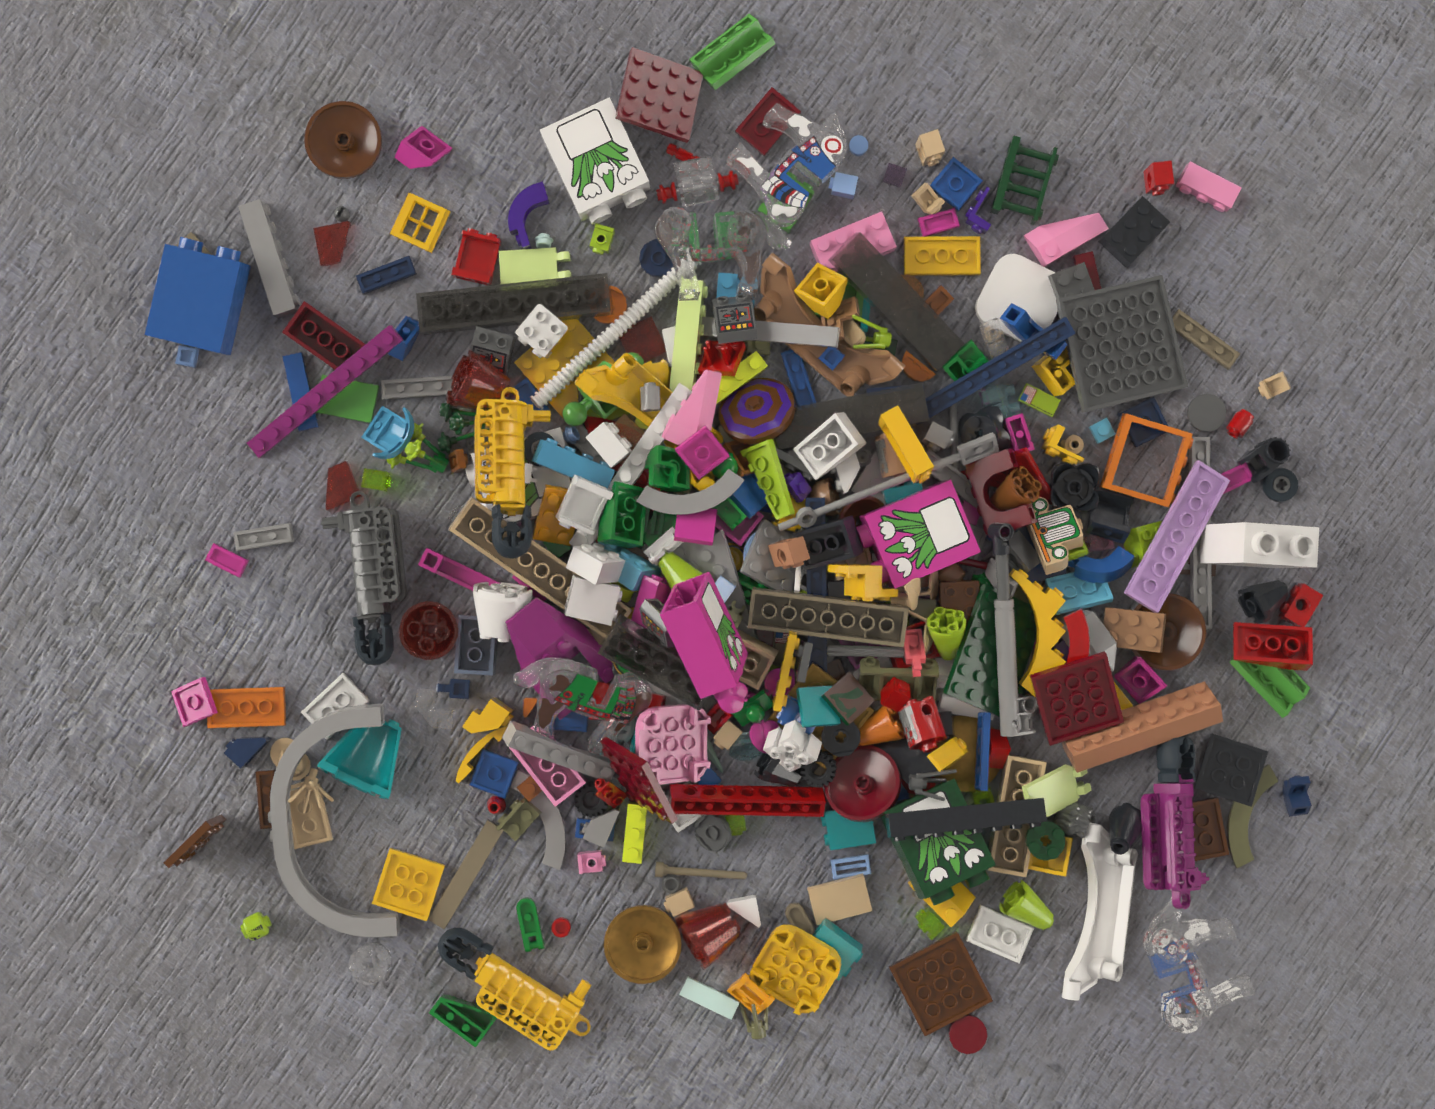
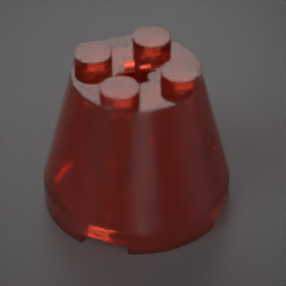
M469 350V355L462 356L452 375V390H448L446 402L454 407L477 410V405L481 400L501 399L502 391L511 386H509L510 379L507 375L478 353ZM510 393L505 394L504 397H509ZM484 405L483 408L480 409L488 411L490 408H488L487 405Z
M434 601L417 603L410 607L401 618L399 626L400 641L405 650L416 658L434 660L443 657L451 651L458 639L459 628L457 619L453 612L441 603ZM429 625H438L434 633L428 632L430 630Z
M726 903L687 912L675 918L678 928L681 927L682 929L681 933L687 947L697 962L701 961L702 965L700 966L703 970L711 966L741 934L739 931L741 928L736 919H731V911Z

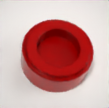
M564 917L555 919L551 927L553 934L560 938L567 936L571 930L570 921Z

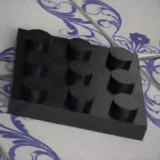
M1211 733L1194 789L1252 807L1268 751Z

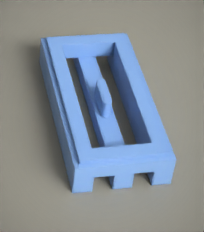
M868 854L830 860L833 880L862 873L863 875L871 874ZM865 860L863 863L835 867V864ZM860 867L867 868V870L836 874V871Z

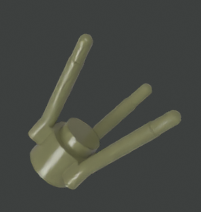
M739 1003L747 1031L751 1033V1038L762 1039L766 1037V1030L769 1029V1007L764 1010V1021L762 1022V1020H758L755 1004H752L754 1021L750 1024L743 1004Z

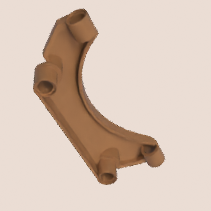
M771 253L762 264L760 293L764 297L753 308L755 319L757 321L822 326V321L794 292L797 285L791 267L776 254ZM843 339L838 342V349L846 356L834 370H831L818 359L827 347L786 344L847 397L854 396L864 383L871 386L895 379L906 366L887 350L872 348L854 349Z

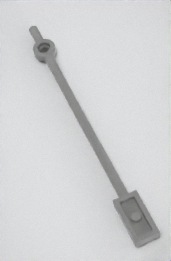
M992 432L957 446L958 453L933 462L934 468L932 471L959 460L964 466L999 452L995 434ZM905 473L815 510L810 507H803L798 510L795 518L777 524L781 532L798 524L801 527H810L816 522L818 516L911 479L908 473Z

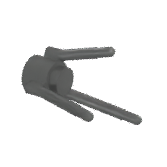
M951 769L940 772L916 773V775L910 774L909 790H915L916 795H924L945 801L944 797L923 791L922 789H926L927 783L946 782V779L926 777L956 773L957 770Z

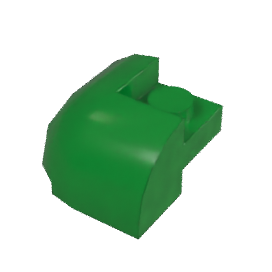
M971 339L960 349H955L944 360L942 367L956 381L990 360Z
M656 445L652 448L645 462V469L649 470V486L660 488V491L664 492L689 490L690 468L678 455L675 448Z

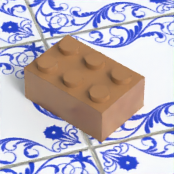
M1105 607L1104 626L1117 642V648L1159 653L1163 651L1166 614Z

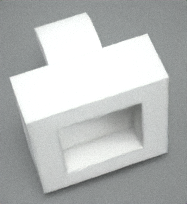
M525 463V484L537 482V479L531 477L532 471H538V468L532 467L533 464Z

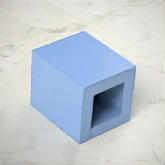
M836 172L835 177L830 178L828 187L832 189L831 195L853 199L858 176Z

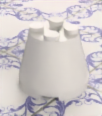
M488 582L474 584L473 597L480 638H498L499 642H509L511 638L505 622L531 602L533 590L527 591V586L505 582L491 584V586H489Z

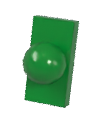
M761 690L748 699L747 702H744L743 708L740 711L732 714L742 727L749 722L758 723L764 719L765 711L773 707V702L766 692Z

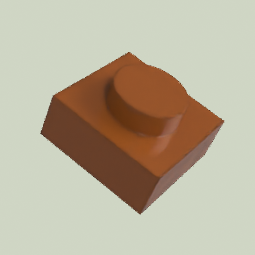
M531 775L516 787L528 802L542 791Z

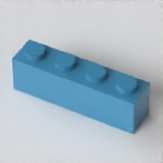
M547 438L546 441L540 439L532 462L572 479L574 475H578L603 487H609L615 470L611 469L606 462L601 460L599 463L592 461L594 457L582 453V456L575 453V449L566 445L564 448L557 446L558 442Z

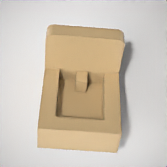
M924 183L911 195L923 212L931 215L939 212L945 203V200L939 198L928 183Z
M1283 371L1260 381V386L1258 387L1261 396L1266 397L1267 400L1291 389Z

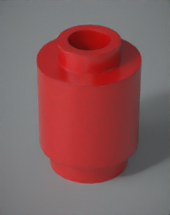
M1241 409L1227 425V433L1236 439L1238 437L1243 438L1253 424L1254 416L1247 410Z

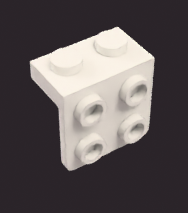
M538 304L515 333L519 336L517 339L525 346L529 344L533 348L532 352L540 359L542 357L548 359L552 354V348L566 333L568 327L543 305Z

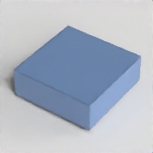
M179 345L175 364L196 368L200 349Z

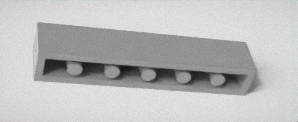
M258 199L238 206L273 315L280 318L297 312L300 301L297 294L293 293L292 287H294V282L286 269H289L288 263L285 258H282L280 251H283L280 240H276L275 237L277 229L274 222L270 221L269 215H271L269 205Z

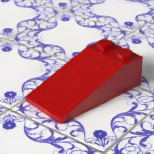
M1234 622L1233 660L1288 670L1307 671L1313 665L1312 627Z

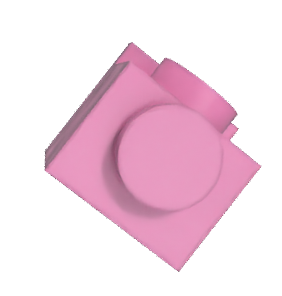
M602 850L585 851L577 854L579 874L601 872L603 867L606 866V855H602ZM590 859L595 860L596 864L594 866L589 865L588 861Z

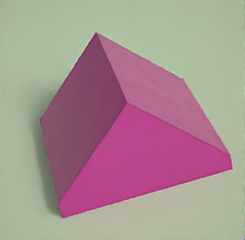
M1134 656L1114 675L1115 679L1139 704L1167 686L1152 668L1138 656Z

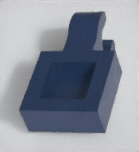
M450 679V684L437 683L436 692H450L449 698L469 699L470 679Z

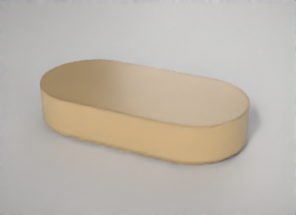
M853 319L843 322L844 340L851 347L863 344L866 335Z

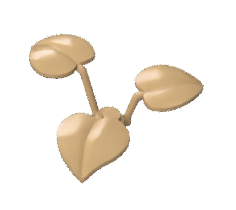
M938 571L930 574L929 589L926 592H920V578H914L904 586L907 593L898 592V597H891V604L908 606L911 610H915L918 605V596L930 595V599L935 600L938 595ZM909 610L908 614L925 622L924 649L926 654L933 643L927 628V619Z

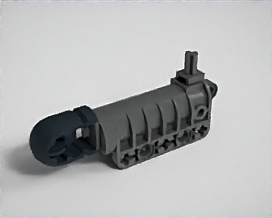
M357 491L350 497L351 510L338 512L337 516L322 518L321 525H323V529L338 528L342 531L345 530V533H349L357 614L360 615L352 618L353 626L356 628L354 631L355 648L357 655L363 662L368 665H380L389 660L394 651L393 629L389 625L392 622L391 614L388 613L391 612L390 603L403 601L407 596L400 520L398 512L394 509L386 507L370 508L368 495ZM357 495H363L365 499L364 503L360 506L355 503ZM388 532L390 533L389 539H387ZM392 570L394 571V576H393V578L391 577V571H392ZM381 617L380 628H382V635L378 632V629L368 630V635L365 637L366 627L363 619L368 620V623L377 622V618Z

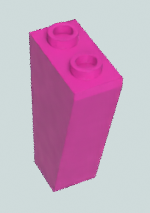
M652 574V576L644 575L642 578L626 637L627 642L640 649L650 650L656 636L649 633L648 628L642 623L639 608L645 599L657 598L662 604L666 603L671 588L665 577Z

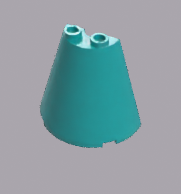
M391 719L388 722L385 721L380 727L352 728L326 754L317 767L324 773L330 772L333 778L372 796L378 794L380 795L379 798L388 800L391 794L402 728L399 727L400 724Z

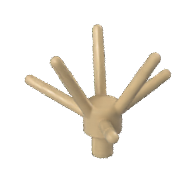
M315 768L310 769L309 776L305 777L304 782L291 785V790L300 788L288 800L289 803L304 789H307L302 809L303 814L306 813L311 790H314L319 809H323L319 792L331 802L334 801L318 785L319 779L316 778L318 770Z

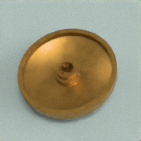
M955 715V737L961 738L966 743L968 753L951 767L944 769H956V773L934 777L945 778L946 781L955 778L961 792L975 791L978 718ZM940 742V743H938V744H937L938 748H939L940 746H942L943 744H945L946 742ZM988 768V784L995 778L1000 769Z
M636 905L621 911L611 921L604 938V952L610 967L621 978L638 984L653 983L668 975L677 964L681 953V935L675 921L665 911L650 905Z

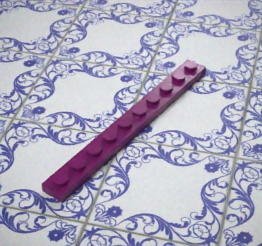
M392 325L387 326L248 441V446L258 458L264 456L403 341L402 337Z

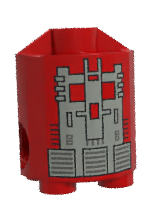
M933 696L925 697L922 701L918 702L917 699L909 700L898 711L910 750L919 749L923 753H929L938 748L937 744L947 738Z

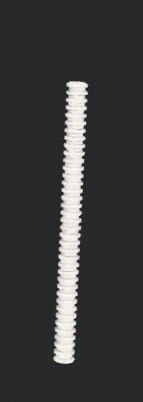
M700 253L697 255L699 258L703 257ZM686 256L684 260H680L681 270L672 267L671 272L668 271L667 275H663L662 280L659 279L658 283L654 284V287L649 288V292L646 291L645 295H641V299L636 300L637 303H633L632 307L627 308V312L624 311L623 315H619V319L614 320L615 323H611L610 327L605 328V332L602 331L601 335H597V339H593L592 344L589 343L587 348H583V352L580 351L578 356L575 355V359H571L570 364L567 363L565 368H561V372L558 371L556 376H552L553 379H549V383H545L543 388L540 387L539 392L536 391L534 396H530V400L541 410L544 405L547 406V402H551L552 397H556L557 393L560 394L561 389H565L566 385H570V381H574V377H578L579 373L583 372V369H587V366L591 365L592 361H596L597 356L600 357L601 353H605V349L610 348L609 345H613L614 341H618V337H622L623 333H627V329H631L632 324L635 325L636 321H640V317H644L645 313H649V309L654 308L653 305H657L658 301H662V297L667 296L666 293H670L671 289H675V285L680 284V279L688 277V273H692L693 269L696 270L697 265L700 266L701 262L706 261V259L698 261Z

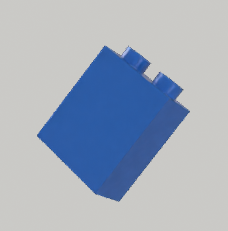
M180 237L178 247L165 244L145 335L231 355L251 266L239 262L241 252L218 246L216 256L202 253L203 242Z

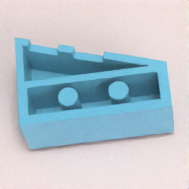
M598 542L604 546V549L618 553L619 557L625 560L618 582L631 591H638L640 589L644 575L652 576V574L660 576L662 572L660 567L652 564L650 561L623 547Z

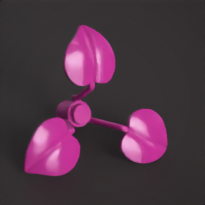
M780 668L769 671L764 679V686L768 690L766 694L768 696L772 694L773 698L776 696V685L780 679ZM791 668L789 676H792L790 688L786 687L785 695L795 685V675ZM738 682L736 686L737 691L733 695L717 700V702L725 712L736 713L743 708L744 702H747L748 699L756 694L748 691V688L743 683ZM762 720L760 723L753 724L750 728V739L753 745L762 753L767 754L763 748L768 732L778 728L779 725L773 720L765 722Z

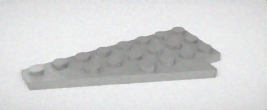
M720 530L714 535L712 546L683 542L673 551L675 554L701 573L710 572L714 582L721 575L736 586L725 602L726 608L729 609L734 600L736 601L735 607L737 609H741L745 605L746 608L741 615L743 619L737 629L758 639L756 629L747 628L749 608L724 531Z

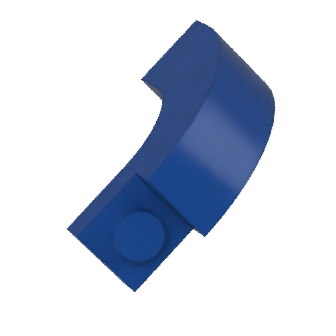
M1013 303L1009 305L1000 317L1004 325L1021 341H1025L1043 330L1042 327L1032 320L1026 310ZM1062 341L1043 352L1042 355L1046 354L1056 360L1067 346V343Z
M1118 546L1108 557L1093 559L1083 556L1068 561V566L1075 568L1073 576L1092 583H1106L1122 577L1132 567L1135 556Z

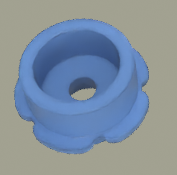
M575 426L565 427V432H563L565 441L576 444V441L580 440L577 428Z

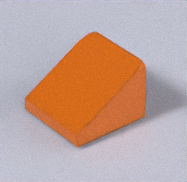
M540 697L524 698V717L530 715Z

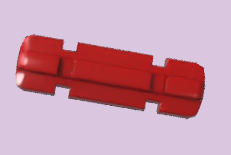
M672 143L666 149L667 154L675 155V158L687 164L691 163V166L699 168L702 163V158L694 157L692 153L680 147L677 148Z

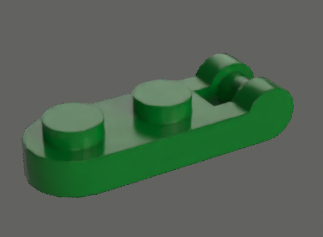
M524 897L517 903L516 910L525 952H531L532 949L536 948L539 950L545 949L536 903L532 898ZM536 936V941L530 942L529 937Z

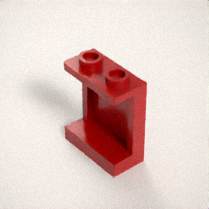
M468 228L467 231L462 230L459 253L451 275L457 279L491 286L501 246L500 239L492 233L482 235L478 234L479 231Z

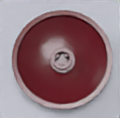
M860 745L852 754L835 759L837 766L835 777L832 782H829V785L825 786L824 784V790L829 804L840 816L854 822H869L882 817L884 811L894 806L901 791V774L897 764L888 753L875 746Z

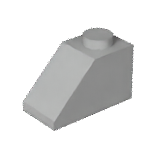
M613 809L591 818L589 823L585 822L582 833H584L583 839L605 847L620 809Z

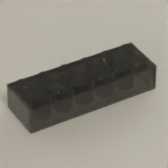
M619 614L600 644L598 654L700 711L708 697L700 699L676 647L667 648L663 646L660 640L655 635H652L648 629Z

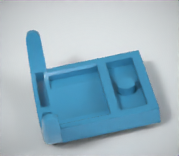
M384 406L380 408L361 437L383 451L382 453H373L372 456L380 459H390L399 455L406 448L414 433V420L407 408L403 407L402 409L405 419Z

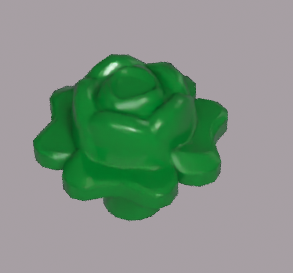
M985 572L979 575H972L971 580H979V590L982 584L993 586Z

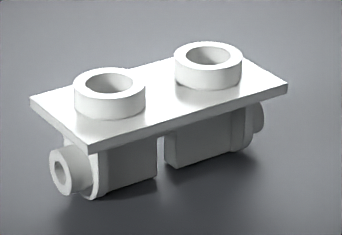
M673 527L644 551L652 564L657 566L660 562L659 558L665 552H673L683 543L681 541H674L675 529Z

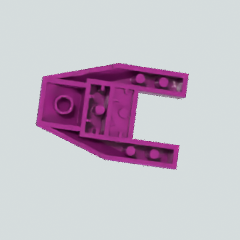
M536 597L505 622L521 667V673L541 698L548 699L550 704H555L557 701L553 699L561 693V691L549 690L551 686L556 684L550 676L580 652L605 683L614 678L612 660L582 623L575 621L570 616H566ZM563 699L562 702L567 703V700ZM563 705L555 712V715L561 720L573 710Z

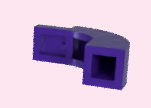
M543 181L522 190L512 202L509 210V231L511 235L519 234L515 235L518 246H522L523 249H532L525 226L528 215L532 210L550 204Z

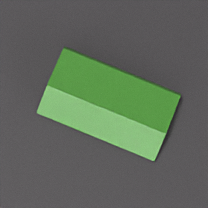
M748 14L689 60L696 70H699L703 75L706 83L716 90L776 43L771 36L763 31L759 21L751 14Z
M1233 657L1229 662L1282 718L1289 714L1295 703L1306 697L1310 689L1294 670L1235 661Z

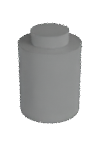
M654 382L644 383V386L640 387L641 411H660V387L656 386Z

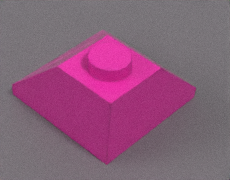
M421 126L401 140L394 158L409 169L428 167L448 154L452 147Z

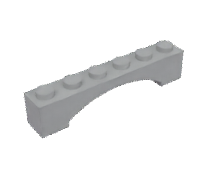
M511 720L502 736L507 747L598 779L602 778L606 782L611 781L615 773L610 766V759L603 753L585 751L562 744L533 731L528 726Z

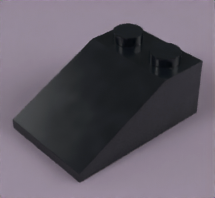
M852 515L792 534L793 538L803 536L810 559L803 561L804 565L802 567L804 571L854 558L864 553Z

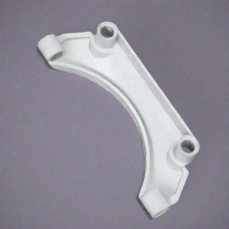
M1096 823L1088 825L1086 836L1082 838L1081 844L1088 874V902L1082 934L1076 951L1065 971L1062 998L1068 1000H1080V995L1097 984L1098 979L1105 978L1118 982L1123 974V960L1138 853L1136 849L1130 848L1125 854H1115L1111 850L1109 833L1102 825Z

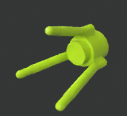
M852 315V318L879 330L874 333L873 337H866L865 341L875 344L853 345L854 349H885V347L888 348L890 346L892 334L887 332L888 328L880 327L866 319Z

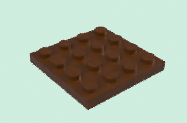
M957 931L889 966L924 1036L993 1001Z

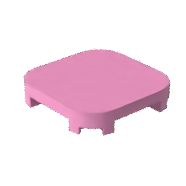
M694 704L656 706L645 709L639 715L635 727V754L648 761L660 785L688 781L695 783L700 781V777L704 775L707 768L710 769L711 761L707 760V724H711L710 716L706 714L704 709Z

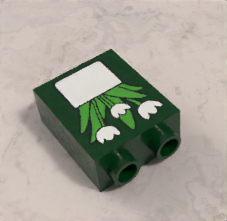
M955 778L926 790V792L944 797L945 801L924 795H916L884 811V815L880 818L886 831L885 814L967 806ZM964 830L962 835H952V832H944L945 836L933 837L932 834H925L923 839L913 840V836H905L906 840L894 842L893 838L890 839L918 898L927 899L930 897L933 905H937L954 897L955 894L951 887L964 880L969 889L990 879L986 870L996 864L981 833H971V830Z

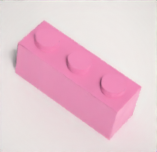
M1191 161L1185 166L1176 184V187L1180 188L1179 190L1182 193L1192 194L1196 196L1198 201L1209 203L1220 212H1227L1232 208L1241 190V187Z

